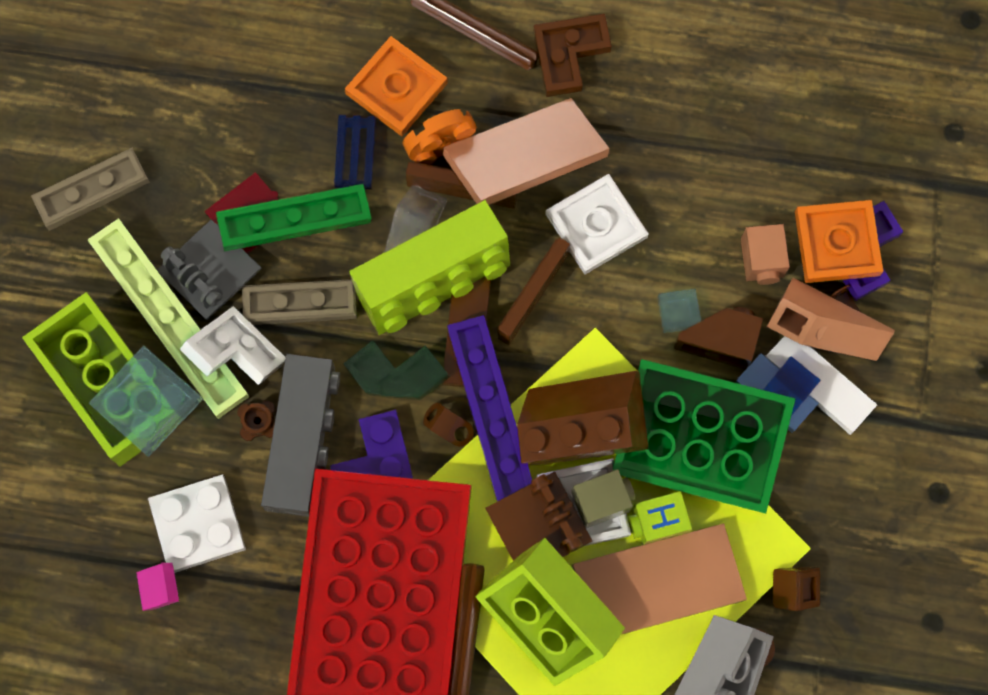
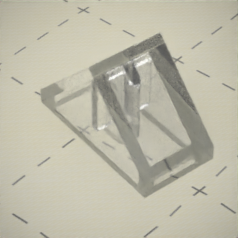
M413 185L397 205L385 252L436 226L447 198Z

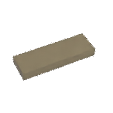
M130 148L35 193L31 197L46 228L50 231L150 182L133 148Z
M352 279L248 285L242 287L243 316L252 325L357 319L356 290Z

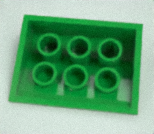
M641 359L638 371L640 373L649 449L617 454L612 471L618 469L620 475L766 514L796 398Z

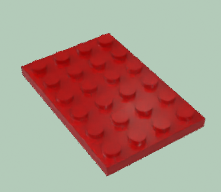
M315 469L287 695H449L461 571L464 563L471 500V485Z

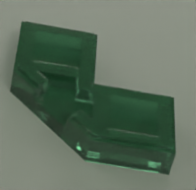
M373 340L343 363L365 393L372 396L422 400L450 377L426 345L396 369Z

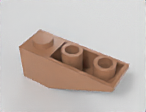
M792 278L767 325L768 328L801 345L874 361L878 360L895 332L894 329L795 278Z

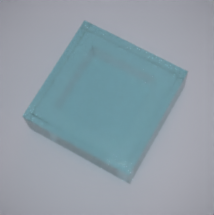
M696 289L658 294L657 299L663 333L682 331L701 321Z

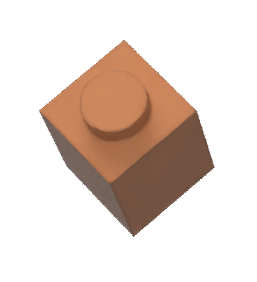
M784 224L746 227L741 237L746 281L757 280V283L760 285L779 282L780 278H783L790 268Z

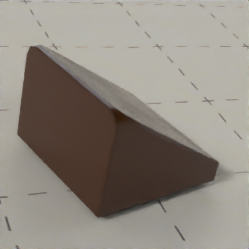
M820 568L775 569L773 572L774 607L792 611L819 607Z

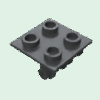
M210 220L180 249H174L171 246L164 249L161 253L163 265L157 271L208 320L262 268L241 248L224 252L219 227Z

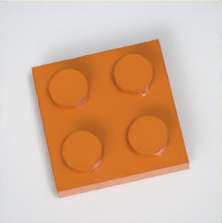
M390 36L346 86L345 94L400 136H403L448 84V78Z
M872 200L800 206L796 208L795 218L805 283L881 276L883 266Z

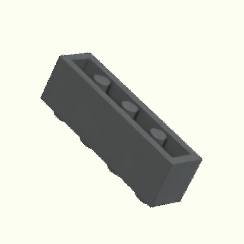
M286 354L261 503L265 511L309 517L315 469L325 470L328 461L329 448L323 446L325 432H332L335 411L334 409H329L331 394L337 395L340 385V372H335V366L331 359Z

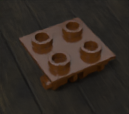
M556 472L547 476L543 474L531 481L532 484L485 508L513 561L544 538L548 540L562 557L593 542Z

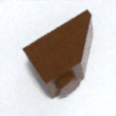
M733 307V310L725 308L680 332L673 349L746 370L753 359L763 318L755 316V313L747 308Z

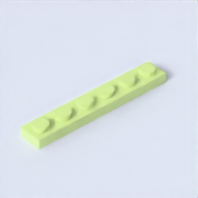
M119 218L88 239L94 250L218 419L249 398L247 392L226 364H223L207 377L180 350L185 341L199 332L200 328Z

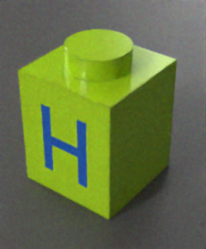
M681 491L635 503L632 508L633 515L628 516L634 539L640 537L642 545L686 534L692 530Z

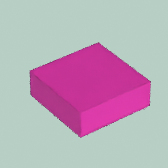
M161 563L136 572L143 611L155 610L179 602L173 563Z

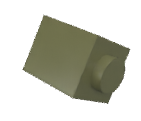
M618 469L574 485L571 491L586 529L629 513L633 507L631 501L636 499L631 482L627 477L622 479Z

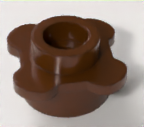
M263 401L261 404H243L238 408L237 414L241 419L243 427L240 430V435L244 440L252 441L255 437L259 436L273 437L275 425L273 413L275 412V406L272 402ZM255 418H261V423L255 424Z

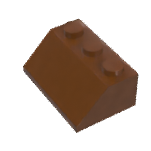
M639 371L529 389L517 423L521 463L541 466L648 450Z

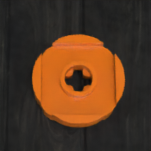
M461 109L446 111L424 121L422 124L425 130L417 136L412 130L405 137L403 146L411 160L430 165L438 157L443 156L445 146L473 136L477 126L469 111H466L465 116Z

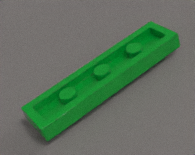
M363 184L216 212L224 252L369 224L372 219Z

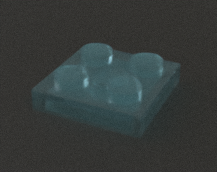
M143 345L96 394L89 404L149 457L203 399Z

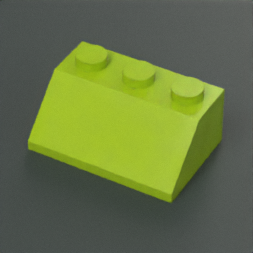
M546 538L520 554L475 596L554 686L604 658L625 630L620 621Z

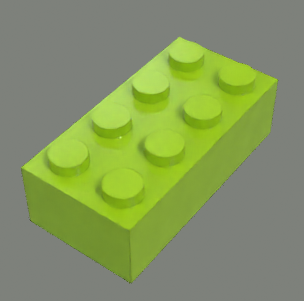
M484 200L350 270L358 299L378 335L385 332L394 333L402 329L411 318L419 314L428 315L434 312L443 301L451 298V294L455 298L468 294L474 288L473 283L483 277H486L487 280H494L504 274L507 267L510 266L508 236L488 203Z
M87 292L22 337L106 454L119 467L183 421Z

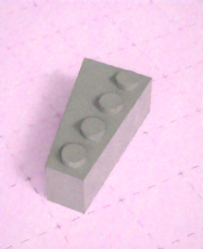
M714 615L675 695H754L774 636Z

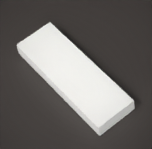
M784 336L766 356L768 360L819 403L817 406L850 435L877 406L873 400L810 346L801 345Z

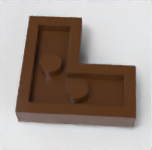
M605 14L536 24L533 27L546 97L581 92L583 85L577 58L611 53L612 46Z

